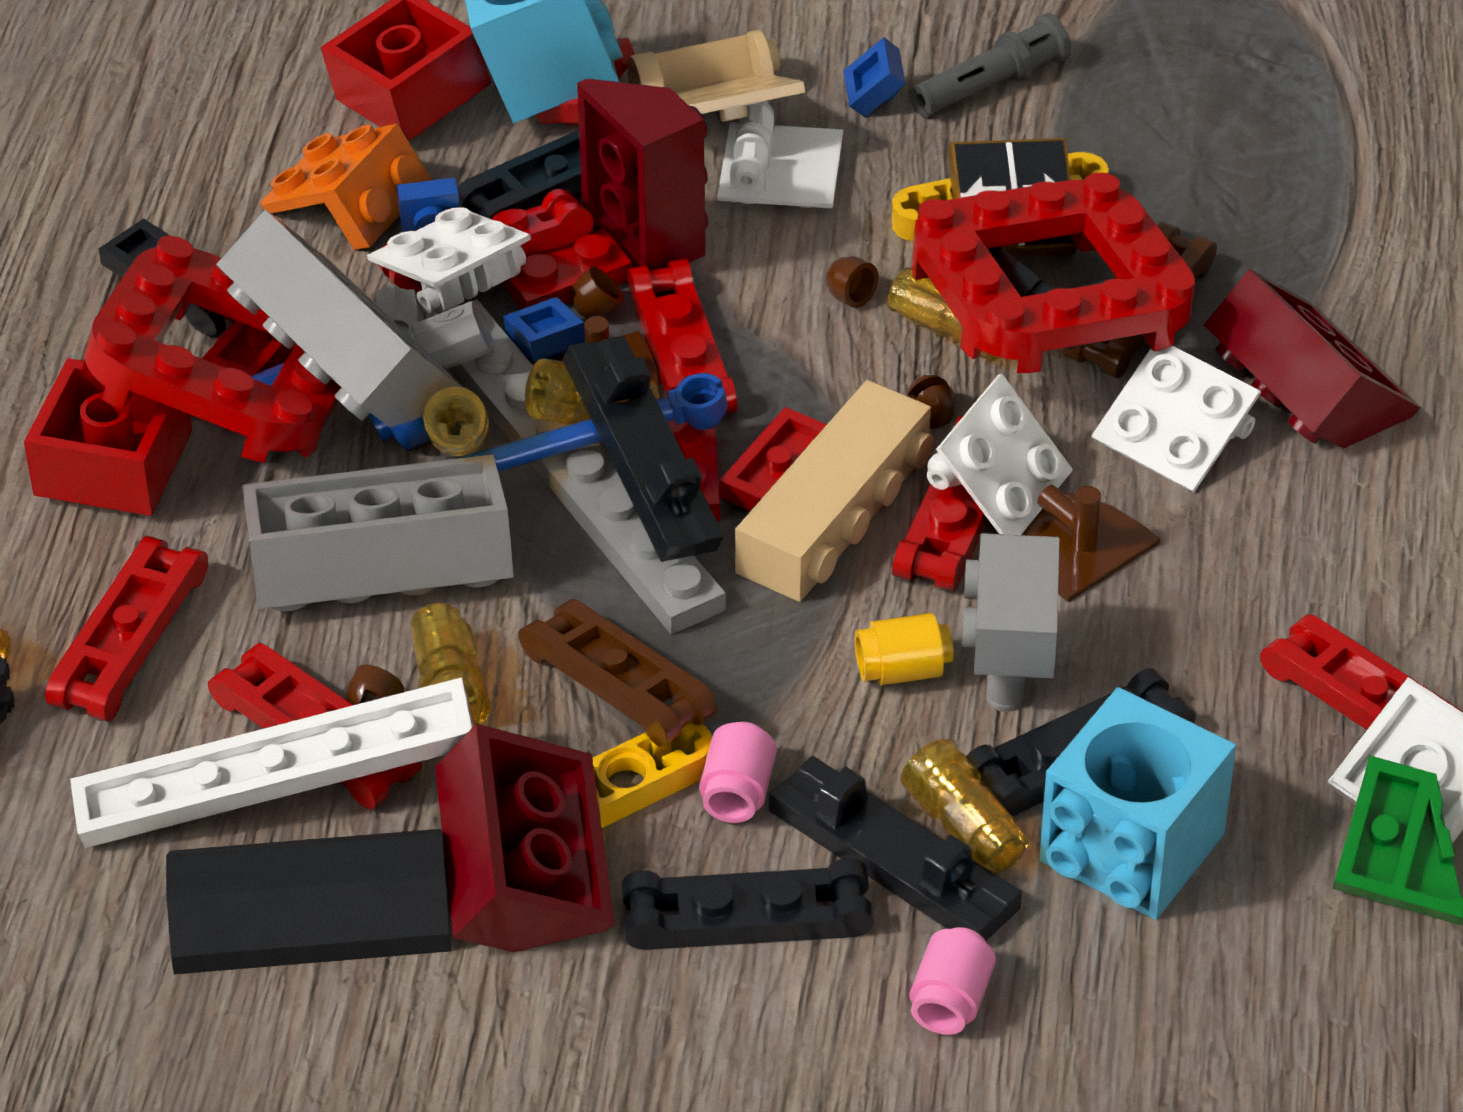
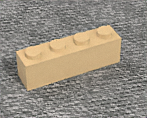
M866 380L735 528V573L798 602L805 598L817 582L824 583L827 581L836 566L837 559L850 543L855 545L861 541L868 529L870 520L883 505L886 507L890 506L896 499L902 482L914 468L921 469L928 461L934 447V436L930 434L931 406Z

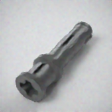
M1046 13L1037 17L1035 25L1017 34L1009 31L1000 35L992 49L913 86L910 90L911 102L917 113L921 117L926 118L1007 78L1013 81L1024 80L1031 76L1034 68L1050 60L1058 63L1067 59L1071 53L1069 35L1060 19L1054 14Z

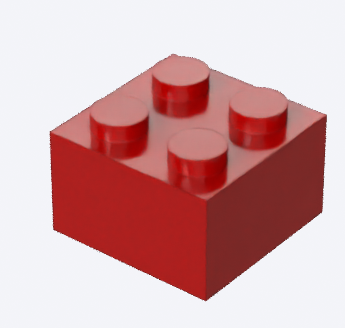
M390 0L320 47L336 100L379 127L397 123L408 141L423 133L432 124L458 106L466 103L471 97L491 84L485 59L470 26L426 0Z
M67 358L24 440L33 496L152 516L192 433L190 414L136 393L133 394L124 410L118 409L102 400L105 386L90 371L81 370L83 360Z

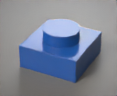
M884 37L843 70L849 106L863 117H867L881 104L891 101L899 90L906 85L900 50Z
M455 178L397 185L401 233L416 231L434 222L435 217L439 213L451 208H460Z
M557 297L503 316L506 334L532 362L556 358L563 354L569 345L585 343L584 322Z

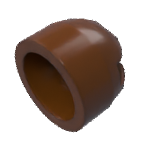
M854 256L842 257L834 261L826 273L827 287L830 294L838 301L853 308L865 305L872 298L879 280L878 270L873 264Z
M591 266L577 279L571 290L574 308L580 316L586 318L607 316L624 301L623 294L614 280L603 270L595 266Z
M923 375L912 382L906 396L931 406L930 429L948 424L954 416L955 396L947 381L938 375Z
M360 665L357 667L348 685L346 697L349 703L357 705L403 693L404 685L395 675L380 667Z

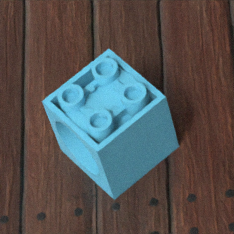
M465 0L470 28L513 123L578 98L577 83L587 78L619 82L614 61L623 56L614 34L616 30L604 1Z
M1117 687L1046 771L1039 861L1051 866L1064 877L1074 878L1102 892L1117 904L1126 908H1133L1157 920L1225 834L1236 744Z

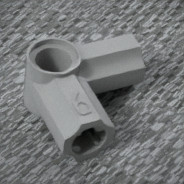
M392 284L375 291L376 298L374 303L443 369L448 370L494 351L493 338L487 326L486 318L478 304L470 301L424 320V311L417 301V292L414 289L406 290Z

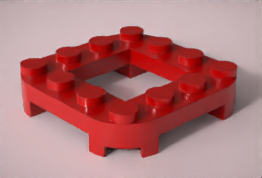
M1093 173L1088 175L1085 180L1043 181L1029 187L1004 191L987 190L977 195L945 201L931 199L922 202L918 208L911 264L913 277L915 280L926 278L931 280L962 326L960 347L973 360L981 355V351L996 357L1018 360L1017 373L1041 372L1043 351L1135 335H1142L1151 349L1156 352L1173 346L1175 333L1190 322L1195 290L1193 272L1139 201L1126 191L1120 189L1119 179L1111 174ZM1069 235L1080 252L1097 250L1117 279L1071 289L1057 288L1047 293L1021 297L988 248Z
M177 236L161 237L158 240L157 247L148 249L136 257L95 317L81 370L90 371L105 386L102 400L118 409L124 410L133 394L136 393L246 436L241 454L243 458L265 463L268 451L286 452L296 450L303 457H309L318 447L323 428L338 403L334 395L342 387L333 379L325 385L312 375L298 361L305 351L297 343L272 385L255 380L242 370L225 368L194 356L183 347L161 343L160 341L175 319L181 321L191 304L269 333L262 326L269 316L262 309L255 315L252 314L227 291L234 282L216 265L221 257L195 249L183 238Z

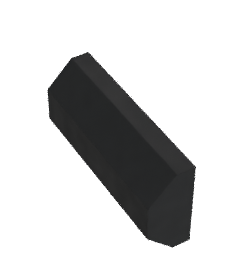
M442 829L172 850L166 855V900L174 975L451 951Z

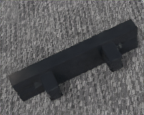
M625 336L609 338L594 343L585 342L569 345L562 361L660 561L664 562L717 551L724 535L700 489L702 475L693 458L685 459L649 386L652 375L643 357L635 358ZM623 400H630V401H624V402H619V403H613V402H618V401H623Z
M812 755L798 767L791 777L782 781L769 793V811L839 858H855L862 861L867 867L869 878L946 929L968 928L980 934L987 941L1021 909L1022 891L973 860L970 846L953 835L947 836L946 841L931 833L868 792L865 778L846 766L839 773ZM853 812L855 815L842 825V820Z

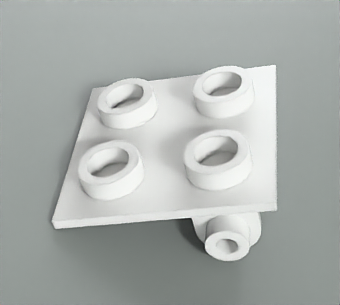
M767 101L748 104V117L739 118V123L730 122L717 201L833 209L843 130L774 125V111Z
M451 208L439 213L435 217L434 222L416 231H407L394 235L388 240V245L368 254L367 257L368 261L421 282L422 290L417 293V301L421 309L427 314L433 311L440 314L464 302V298L472 299L477 296L478 291L485 292L491 289V287L518 275L521 266L526 264V255L520 245L531 240V236L500 221H494L471 212L467 208Z
M1174 346L1156 352L1150 349L1091 435V438L1194 493L1229 440L1234 439L1236 436L1246 439L1252 432L1255 418L1249 415L1248 412L1261 392Z
M999 374L937 447L938 453L934 454L927 464V479L932 486L941 490L962 484L999 534L1022 535L1042 509L1038 505L1037 500L1043 489L1049 485L1059 488L1073 469L1004 375Z

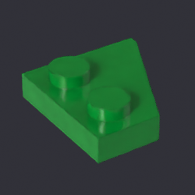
M1369 755L1332 889L1462 925L1463 897H1461L1453 862L1455 854L1450 832L1445 827L1442 814L1443 801L1435 773Z

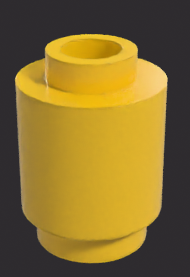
M933 613L871 621L869 628L855 631L856 660L863 682L877 680L878 684L883 686L938 678L943 676L944 663L953 662L954 651L948 624L938 625Z

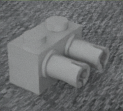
M981 533L979 560L966 559L964 599H977V608L964 607L962 647H975L974 674L987 675L986 701L995 710L1008 712L1019 709L1022 706L1026 677L1054 678L1058 623L1060 537Z

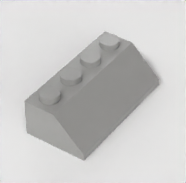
M266 209L216 264L234 282L227 290L229 294L254 315L262 309L269 316L262 326L290 350L297 343L305 351L298 361L325 385L331 379L338 383L342 388L334 396L360 420L363 421L371 413L391 428L459 404L469 395L466 389L324 254Z
M493 454L242 485L258 610L273 608L278 611H294L303 608L308 603L337 600L342 603H358L368 599L371 595L401 592L405 595H422L436 587L460 584L469 587H486L500 579L514 578L508 508Z

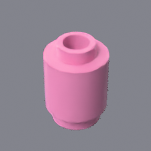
M749 722L729 723L720 726L712 735L699 790L703 798L702 802L705 810L718 820L728 823L745 822L751 819L755 811L759 810L765 802L777 754V745L774 739L759 726Z
M957 927L937 931L931 936L910 990L912 1016L924 1028L938 1034L953 1035L961 1032L965 1024L975 1019L996 964V955L993 949L980 934L968 928Z

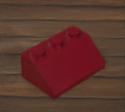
M588 78L578 82L582 206L593 217V229L599 231L605 228L631 260L632 267L646 265L650 271L667 268L669 261L687 258L690 263L706 256L705 229L708 227V217L705 211V184L708 181V174L704 165V139L707 137V126L700 111L694 106H689L671 88Z
M1251 269L1246 272L1204 324L1220 341L1215 348L1216 352L1239 371L1243 372L1247 368L1256 376L1251 386L1260 390V395L1274 406L1280 407L1284 404L1293 413L1287 420L1288 423L1314 444L1322 437L1344 449L1414 417L1421 408L1313 304Z
M476 723L435 767L453 938L516 952L608 931L615 924L592 754Z

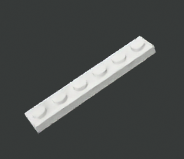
M462 677L72 778L70 781L78 836L84 847L88 848L446 755L474 726L468 695Z

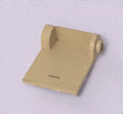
M760 29L749 31L746 35L669 51L659 53L650 51L631 55L627 60L629 83L671 88L689 106L696 107L701 114L719 110L721 122L748 117V104L805 93L804 81L774 75V72L780 71L779 51L774 39H766Z

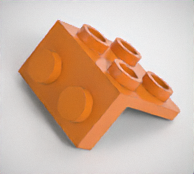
M397 123L374 129L371 125L367 124L354 129L346 135L333 137L331 133H325L311 140L302 150L304 157L295 166L284 170L271 181L270 185L273 189L261 200L260 204L264 210L266 209L272 214L325 203L353 249L358 250L371 247L398 218L397 185L431 181L432 179Z

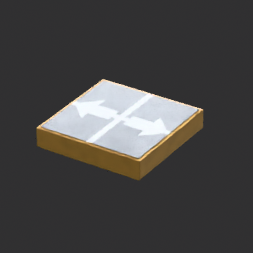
M1065 138L951 142L947 150L953 199L977 195L987 190L1004 191L1029 187L1043 181L1060 182L1071 180ZM1069 235L1001 246L1012 256L1075 254L1078 250V247Z

